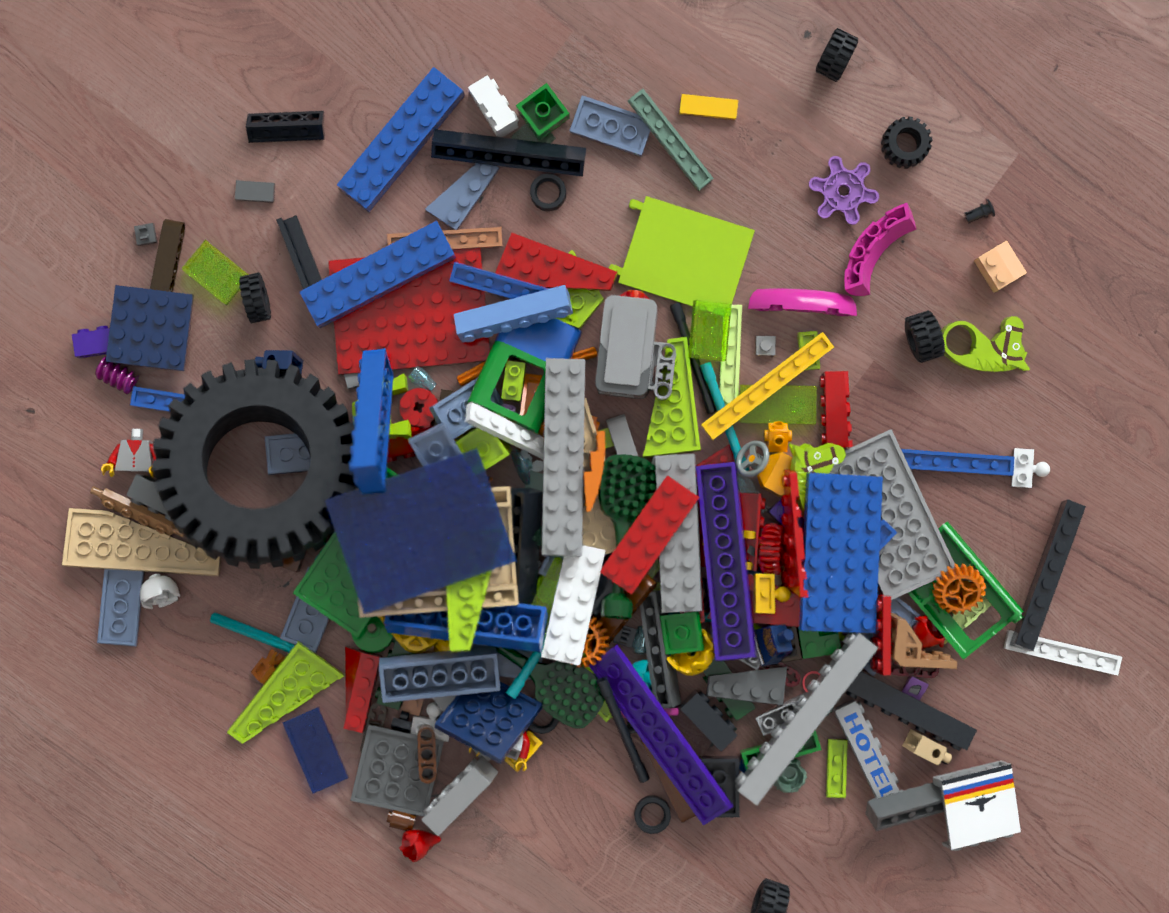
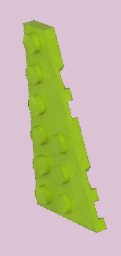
M687 337L673 338L667 341L676 349L672 393L669 399L663 401L655 397L643 458L701 451ZM666 348L664 357H671L673 351L670 348ZM664 367L661 371L663 379L662 381L659 380V382L670 384V381H666V375L671 372L668 371L667 367ZM661 386L657 390L660 396H666L669 392L665 386Z
M503 529L443 533L450 652L471 650Z
M298 641L230 726L227 733L243 744L270 724L278 721L285 714L290 713L311 699L321 690L328 688L336 680L343 678L345 674Z

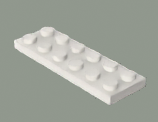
M582 545L581 557L564 556L541 657L580 666L606 550Z

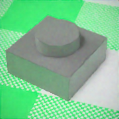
M756 336V356H775L776 336Z

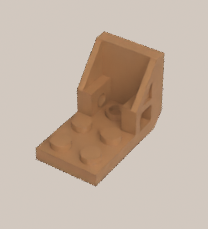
M891 612V660L907 667L957 669V661L951 658V655L943 654L944 651L932 650V653L925 652L922 649V643L908 622Z

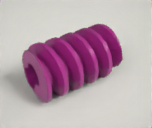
M105 356L96 368V378L98 380L103 379L104 383H110L111 387H116L119 391L123 390L125 394L131 393L133 386L135 387L139 380V375L134 377L135 371L133 370L127 374V367L121 371V364L118 363L114 367V363L106 362Z

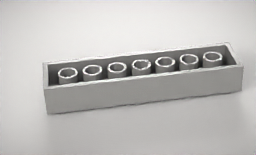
M695 454L655 456L657 489L668 475L698 496ZM698 501L660 554L662 612L703 611Z

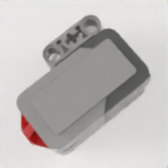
M628 290L619 296L611 295L605 300L595 380L598 394L644 399L650 390L654 391L656 398L662 401L669 399L671 396L676 349L672 344L655 342L658 317L657 305L642 291ZM670 348L673 351L672 356L669 358L662 355L663 349ZM657 366L654 384V382L652 381L654 368ZM664 367H667L668 371L671 372L666 375V381H670V384L658 382V380L662 381L663 374L660 373V370L662 371ZM659 387H667L669 390L668 394L660 396L657 393Z

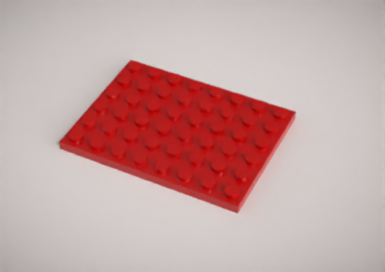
M481 248L454 249L455 259L334 321L338 374L361 373L359 359H362L363 351L386 349L392 370L486 361L490 352L489 337L478 338L472 342H462L457 335L454 314L486 306L485 291L449 281L454 262L483 270ZM363 258L328 261L329 274L332 275Z

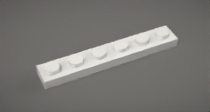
M473 402L467 404L466 423L544 460V437Z
M1007 630L1004 649L1117 676L1119 674L1122 661L1121 656L1038 637L1034 651H1025L1010 645L1014 631Z

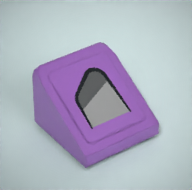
M911 676L908 677L902 692L920 700L929 684Z

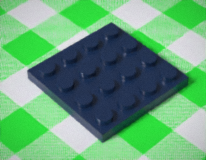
M115 285L106 362L185 371L194 295Z
M499 681L500 691L457 695L435 722L434 728L501 764L542 710L543 704L521 692L514 699L506 693L510 686Z

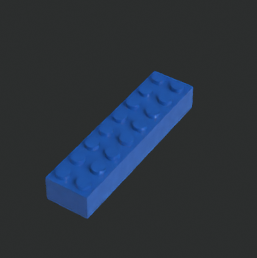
M433 67L338 182L337 186L367 212H370L432 137L435 129L441 126L464 98V91Z
M435 221L301 290L300 294L316 325L322 328L450 262L456 256L440 225Z
M386 349L363 351L362 359H359L361 373H358L359 387L356 389L358 401L355 402L357 416H354L355 431H352L354 445L351 446L353 458L349 462L350 472L354 473L355 486L359 487L361 494L385 491L394 374Z
M527 604L482 608L472 644L541 652L548 618L547 609L543 606ZM448 610L385 616L384 625L387 633L449 640Z

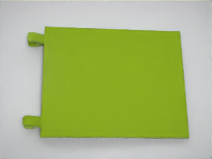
M648 196L645 197L644 203L631 199L629 208L639 210L641 213L623 268L613 264L609 266V269L618 272L617 275L620 276L618 283L728 317L755 230Z

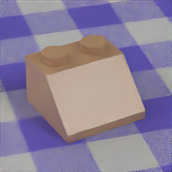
M1007 241L974 260L993 293L1027 273Z

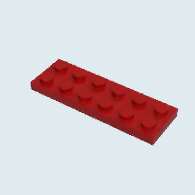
M667 475L604 564L600 573L630 594H633L700 497Z

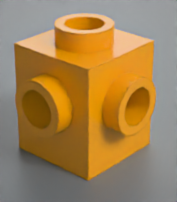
M781 421L768 423V430H764V441H767L769 452H788V442L792 441V430L788 429L787 423Z

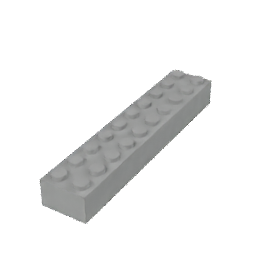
M546 358L542 556H582L585 359Z
M853 632L852 634H847L842 641L844 645L841 649L837 648L831 655V662L828 665L824 664L820 669L819 674L821 675L818 679H813L807 686L808 692L804 696H799L795 702L797 706L794 710H789L783 717L784 723L780 727L776 726L771 733L773 737L770 741H765L759 748L760 754L757 758L753 757L747 764L749 768L746 772H741L736 778V789L756 806L878 649L860 633Z

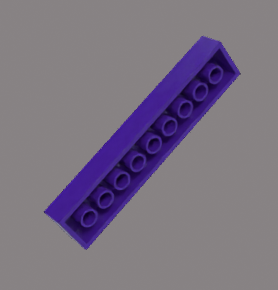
M728 462L696 466L715 660L729 661L757 658L736 463Z

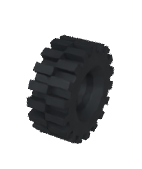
M261 273L240 276V293L249 322L252 324L270 320L269 297Z

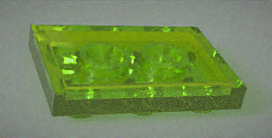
M204 240L181 268L226 306L240 290L239 277L249 275L207 240Z
M693 300L688 358L727 362L732 304Z

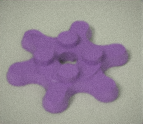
M833 156L828 161L831 171L829 177L824 179L813 177L809 181V187L811 190L821 192L824 195V203L819 206L817 211L821 218H828L834 211L839 210L844 213L847 223L855 225L860 219L857 210L858 205L862 202L876 203L879 199V194L876 190L867 189L864 186V178L870 173L869 164L862 162L854 170H847L844 168L841 158ZM846 186L849 190L848 195H840L839 187Z

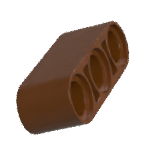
M425 724L419 727L417 732L418 771L420 780L423 783L429 784L436 779L437 775L436 743L433 727ZM422 731H431V737L423 739L421 737ZM428 749L432 751V756L424 758L421 753ZM425 769H430L433 771L431 777L425 778L422 772Z

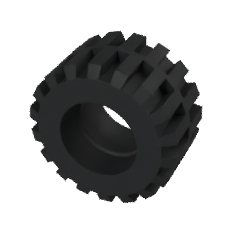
M839 28L835 29L816 66V72L835 82L840 80L858 44V38Z
M902 117L899 120H895L884 132L883 139L881 140V145H883L881 150L882 153L885 152V159L889 158L891 160L889 162L891 165L895 163L897 164L896 167L901 168L904 166V169L910 166L914 167L921 163L929 154L932 147L931 142L933 141L932 137L929 136L931 131L930 129L926 130L925 127L927 125L925 123H919L920 119L913 120V117H908L907 119ZM902 133L911 135L916 141V150L913 152L901 150L897 145V136Z
M927 310L906 317L905 333L916 360L923 363L944 356V338L934 314Z
M765 878L757 889L751 913H786L790 899L789 886Z

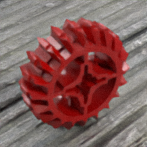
M777 523L765 524L763 527L759 550V564L761 572L764 574L779 575L782 571V552H784L782 533H784V527Z

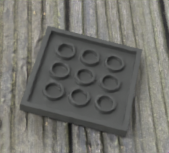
M368 724L350 801L424 817L425 813L423 811L430 803L435 780L432 783L426 784L419 778L417 734ZM421 736L423 739H429V738H430V737ZM435 739L437 773L444 741ZM426 749L421 755L424 758H430L432 751ZM425 769L422 772L425 778H429L433 774V771L430 769Z

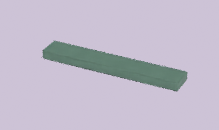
M643 88L627 101L698 191L714 179Z

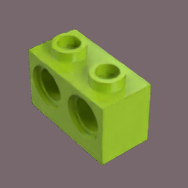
M507 360L502 400L521 403L526 363Z

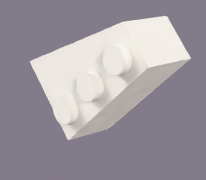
M487 75L469 86L468 90L496 136L504 137L518 128L517 122L519 119L515 112L511 111L508 107L509 103L505 96H501L498 92L499 87L495 80H490Z

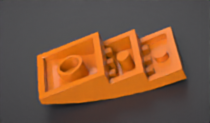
M595 431L596 451H589L590 471H583L584 502L587 512L591 511L601 482L605 457V431Z

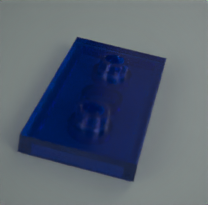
M319 707L282 723L313 794L349 778Z

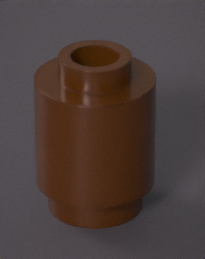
M393 810L389 811L386 822L390 823L389 827L403 831L412 830L416 815Z

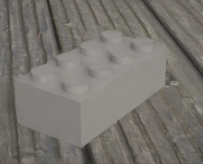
M483 756L478 760L474 758L463 772L461 771L454 778L453 782L448 784L441 794L423 811L425 816L422 818V821L439 836L487 788L498 771Z

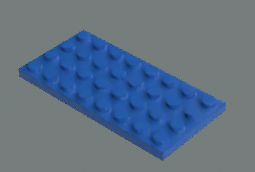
M807 473L803 536L805 560L802 562V566L807 577L803 581L804 590H808V597L800 598L799 630L876 633L883 477Z

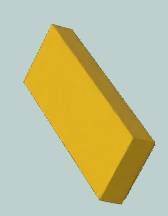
M682 94L679 114L736 120L738 100Z

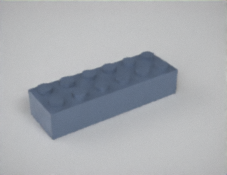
M495 646L471 648L470 651H441L379 658L383 703L500 691Z

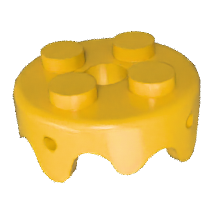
M702 629L703 651H697L694 656H691L692 652L671 654V656L667 657V661L684 675L693 676L703 672L710 666L715 657L713 637L704 629Z

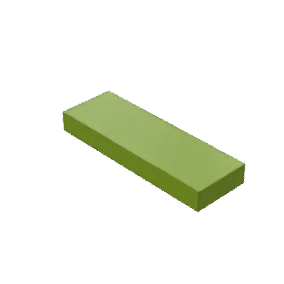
M827 739V798H846L847 739Z

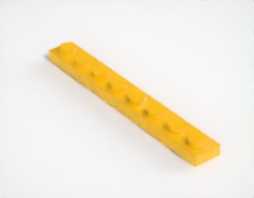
M823 332L702 423L701 427L711 440L715 439L833 349L834 346Z

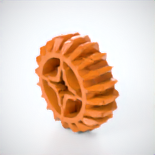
M962 563L959 568L957 564H954V568L951 569L947 566L946 572L941 571V577L936 576L937 582L933 583L934 599L940 608L945 609L946 612L950 613L952 611L956 615L960 611L964 615L965 610L971 612V607L978 608L977 602H983L981 596L986 595L984 590L986 584L984 583L983 576L980 575L978 570H974L972 566L966 567ZM962 578L969 579V580H971V582H968V580H967V581H963V580H961V579H962Z
M595 617L589 623V628L594 633L587 634L586 638L589 639L586 640L583 653L587 657H582L580 666L577 665V667L584 665L586 668L590 666V663L596 665V660H602L601 654L605 655L607 652L603 648L609 647V644L605 643L609 636H604L603 634L607 632V629H600L603 623L599 622L596 624L597 618ZM596 639L597 643L596 648L594 650L592 647V643Z

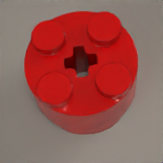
M411 389L400 400V414L404 420H408L414 427L422 428L424 424H433L436 420L429 408L436 404L438 400L426 389ZM417 404L424 405L421 413L418 410L415 411Z

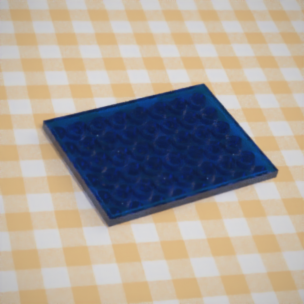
M477 448L386 479L385 491L361 494L360 489H356L325 500L364 615L516 562Z

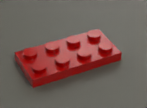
M877 594L876 633H873L870 642L878 647V649L873 654V657L870 658V666L873 668V672L881 675H891V596Z

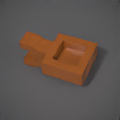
M272 648L266 658L262 657L251 673L259 682L265 684L276 670L274 665L280 664L285 656L281 653L278 654Z

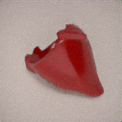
M927 616L915 617L917 623L912 630L922 643V649L938 644L940 647H943L944 636L940 635Z
M424 830L405 831L402 836V846L399 849L403 852L405 858L408 857L412 862H417L424 858L435 844L440 843L441 838Z

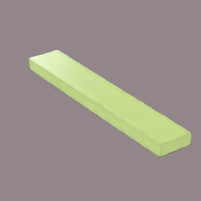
M731 305L728 317L722 316L719 389L725 405L733 401L739 394L742 305Z

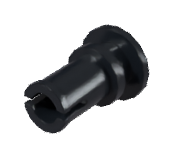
M986 199V204L983 205L982 203L979 207L964 212L968 224L983 217L987 218L990 214L995 217V210L989 199Z

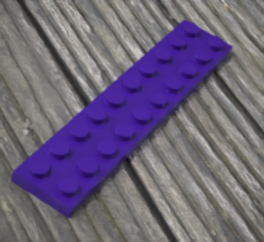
M614 646L605 655H602V660H596V665L590 664L589 667L598 679L607 677L619 709L704 826L733 806L619 646Z

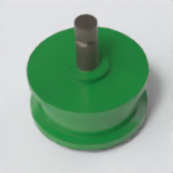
M372 616L359 637L351 633L357 647L367 653H379L385 650L392 643L393 635L387 633L385 625L377 616Z

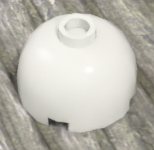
M160 574L151 575L140 589L141 604L147 609H153L152 605L157 604L159 608L170 605L178 600L177 596L180 597L177 584L170 577L161 576Z

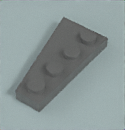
M787 667L708 676L706 696L782 706L784 703Z

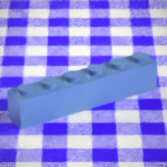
M562 285L454 314L456 332L462 342H472L478 338L491 337L493 334L510 332L512 329L526 328L531 324L545 323L554 318H564L573 314L569 292L566 286Z

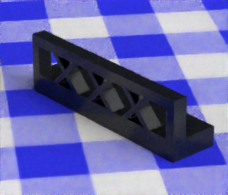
M324 111L250 113L247 116L246 122L248 142L325 140L323 126Z
M295 215L285 220L282 218L276 219L303 289L321 281V275L298 216Z

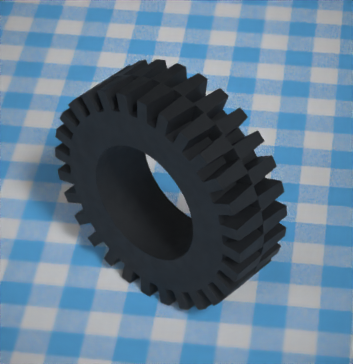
M255 359L245 360V369L236 371L231 362L222 365L223 375L216 378L209 370L201 375L203 385L196 388L190 382L183 388L185 399L180 402L174 398L169 404L170 418L162 417L158 425L161 437L160 439L154 438L153 450L156 460H152V470L157 481L155 482L156 489L164 508L180 534L183 533L192 546L196 549L201 547L206 555L214 560H217L218 556L225 559L228 565L238 567L239 562H246L250 569H260L261 563L270 562L273 568L283 566V559L293 557L295 562L305 557V551L312 547L316 552L323 547L324 538L328 534L333 535L340 525L341 519L351 509V498H356L358 486H355L354 473H351L349 468V462L353 458L351 446L354 445L352 431H355L354 424L349 422L346 407L343 403L337 404L336 395L329 387L325 390L321 389L319 378L310 373L305 379L301 376L299 367L291 364L287 372L280 371L277 361L267 360L266 369L258 368ZM251 422H271L289 429L302 440L310 454L309 470L299 489L285 501L267 508L250 509L233 505L221 498L209 485L207 479L209 458L218 441L232 429Z

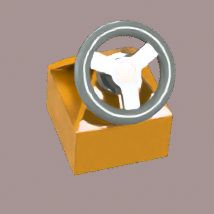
M751 441L745 444L739 451L736 458V467L738 472L745 477L757 476L761 488L782 498L784 487L782 486L781 478L784 475V470L790 469L793 457L783 452L769 455L768 447L763 442ZM757 446L762 449L763 456L756 452ZM750 449L747 460L742 463L745 452ZM750 466L755 470L746 471L745 469Z

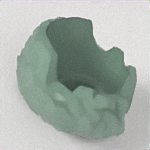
M792 759L773 784L777 787V790L793 793L797 792L805 784L807 772L800 766V760Z

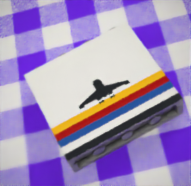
M1000 760L932 777L933 785L940 787L942 792L948 841L942 842L943 846L950 850L958 851L964 846H977L980 842L996 841V838L1012 837L1013 834L1021 832L1012 766L1010 763Z

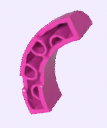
M908 203L887 211L884 217L876 223L872 222L857 239L849 254L850 259L847 269H845V290L850 295H871V275L881 254L895 240L911 231L917 230Z
M757 289L751 295L748 309L756 311L786 310L823 313L840 317L857 316L856 304L849 295L808 289Z

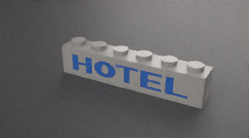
M851 700L834 708L833 712L875 798L903 791H899L896 785L899 781L895 773H891L888 768L890 762L887 756H882L879 750L882 746L878 738H874L871 733L873 727L870 721H865L862 715L865 711L861 703Z

